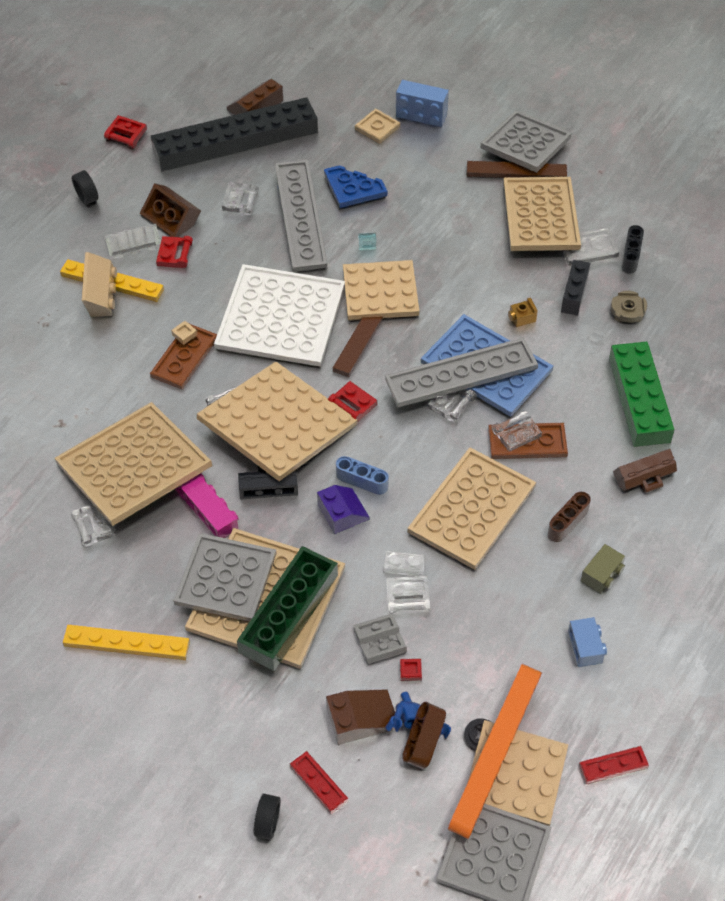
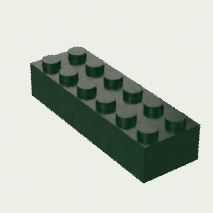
M302 546L238 638V653L275 671L337 578L338 563Z

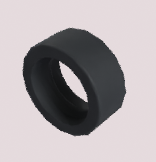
M83 170L72 175L74 189L85 205L98 200L96 186L86 171Z
M264 793L261 795L254 821L253 835L255 837L269 840L273 838L280 812L281 798L279 796Z

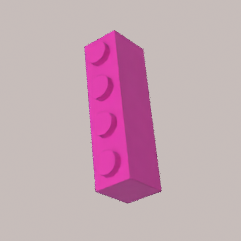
M202 473L175 488L214 536L225 538L231 534L233 528L238 529L237 521L239 518L233 510L230 511L228 509L227 503L222 497L219 498L216 495V490L211 484L208 485L205 482L206 480Z

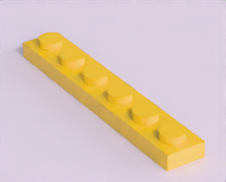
M67 259L60 270L61 276L83 282L84 263ZM117 273V277L114 278L117 292L158 302L164 291V285L125 274Z
M67 624L62 643L64 647L186 660L190 639Z

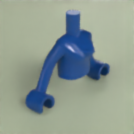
M407 691L401 693L402 701L396 704L395 716H392L386 725L387 731H391L392 727H394L396 732H398L402 726V721L406 728H412L420 704L412 702ZM444 723L440 736L443 734L444 738L447 739L451 732V727Z

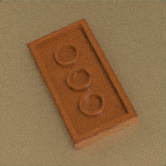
M190 324L197 330V336L184 345L175 338L150 372V377L183 390L214 346L217 334Z
M564 423L488 425L491 459L559 458L568 456Z

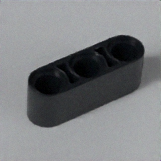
M638 225L630 226L628 229L621 266L625 273H634L638 267L644 229Z

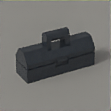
M258 465L257 472L238 473L240 500L298 496L297 469L281 481L276 480Z

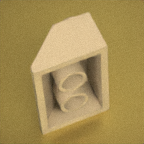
M85 252L82 302L90 317L112 316V309H115L113 293H116L114 278L117 277V269L113 266L111 260Z

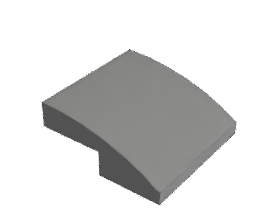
M392 613L353 625L367 664L407 652V646Z

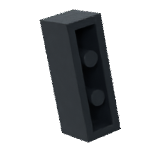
M573 259L563 296L562 313L579 315L591 263Z

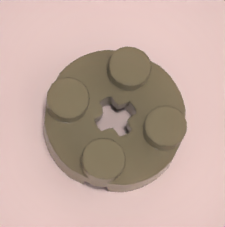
M634 291L619 292L618 296L613 297L611 302V312L615 320L618 322H641L647 311L646 299L644 297L642 299L638 296L639 293Z

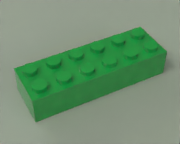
M648 341L611 345L609 362L633 446L640 447L671 443L675 429Z

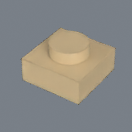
M186 321L171 330L172 335L183 345L197 336V330Z

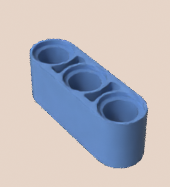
M342 456L336 460V476L339 480L378 495L388 491L389 476L386 471L347 456Z

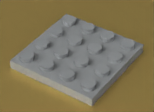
M515 110L481 142L480 148L538 172L571 139L572 133Z
M199 533L175 595L174 605L250 622L257 612L277 554L276 549Z
M484 804L469 839L453 833L437 877V882L488 901H528L551 827Z

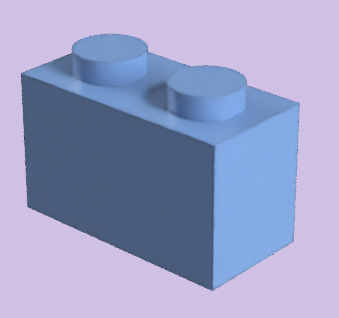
M595 618L570 621L568 633L578 667L603 664L604 656L607 655V648L605 643L601 641V627L596 624Z

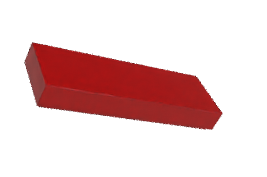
M638 746L579 762V767L585 783L588 785L648 769L649 764L642 747Z
M307 751L290 763V768L330 814H333L348 802V797Z

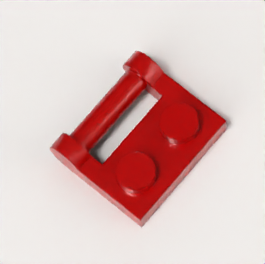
M118 115L105 131L104 138L128 144L131 148H135L138 140L147 130V125ZM114 132H118V133H121V134L130 136L131 138H127V137H124V136L115 134Z
M162 236L156 260L157 266L186 268L188 252L193 243V238L190 236H184L183 238ZM179 246H183L180 258L176 259Z
M351 381L328 398L330 402L335 403L352 415L351 417L355 420L357 419V422L378 405L377 399ZM341 399L344 400L345 402H347L349 405H351V406H352L353 408H355L357 411L353 410V409L350 408L348 405H346L345 403H343V402L341 401Z

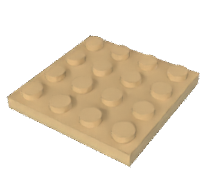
M413 260L343 264L348 320H361L362 317L383 316V318L419 316Z
M484 720L469 779L495 724L493 722ZM517 730L485 804L550 826L569 744Z

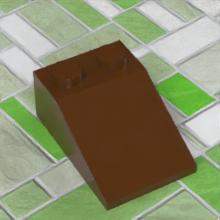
M388 689L343 691L326 696V708L338 745L389 732L386 730V725L391 717L395 716V710Z

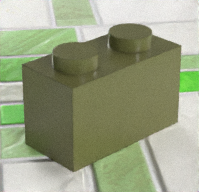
M604 544L583 570L581 582L601 594L605 588L609 589L612 586L613 578L616 574L620 575L623 572L625 556Z

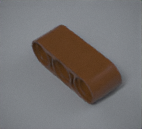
M582 491L575 493L550 520L548 538L551 541L561 542L587 515L591 502L588 493Z
M423 702L420 705L403 751V761L421 769L428 767L445 722L446 711L429 702Z

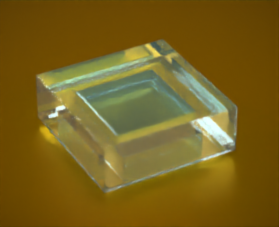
M376 233L359 234V250L376 249Z

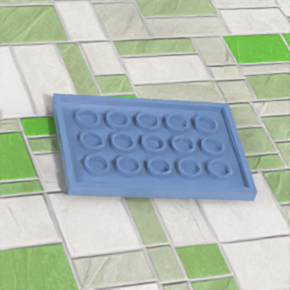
M463 314L422 356L421 363L423 365L509 342L510 340ZM534 355L538 363V369L465 390L511 417L553 371L554 366Z

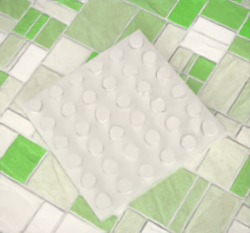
M242 264L218 331L214 348L321 367L345 288V281Z

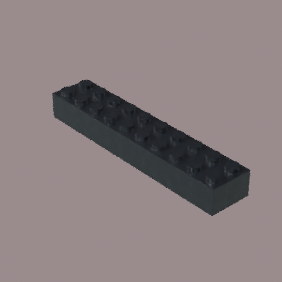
M306 97L150 136L154 155L161 172L316 134L318 133V118Z

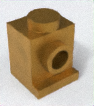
M530 297L527 298V301L510 305L508 316L516 327L536 322L538 310Z

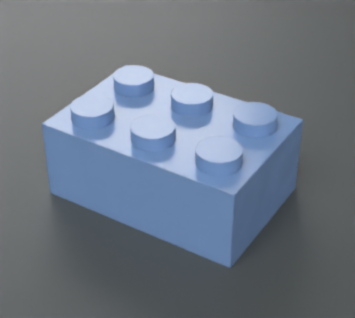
M402 80L396 91V117L442 127L448 114L449 90Z

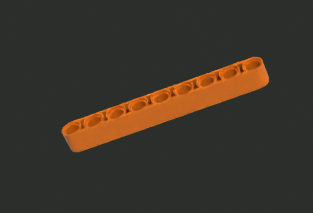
M524 664L521 665L447 830L469 839L542 674L541 671Z

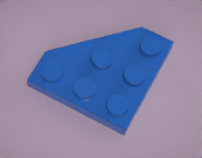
M340 165L324 169L325 178L340 208L388 196V191L381 179L375 178L374 180L368 178L367 174L355 170L351 172L346 170V167Z

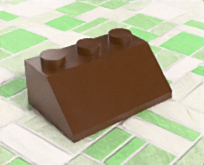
M271 78L228 105L227 110L236 115L280 104L284 101L283 86Z
M154 183L140 211L141 215L172 237H179L193 227L201 213L200 209L169 187Z

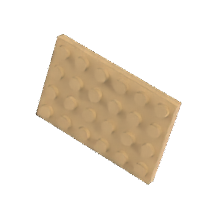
M571 177L504 178L503 185L511 251L581 249Z
M469 447L409 525L407 532L475 570L536 487V482Z

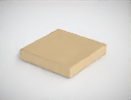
M376 108L355 125L356 131L379 144L400 128L399 121Z

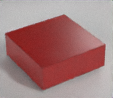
M400 659L401 681H422L421 659Z

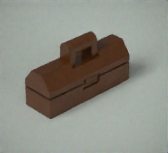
M667 449L620 466L613 473L619 487L623 491L641 485L643 492L648 493L662 488L663 482L661 478L677 472V464L671 449ZM654 478L655 482L647 484L646 480Z

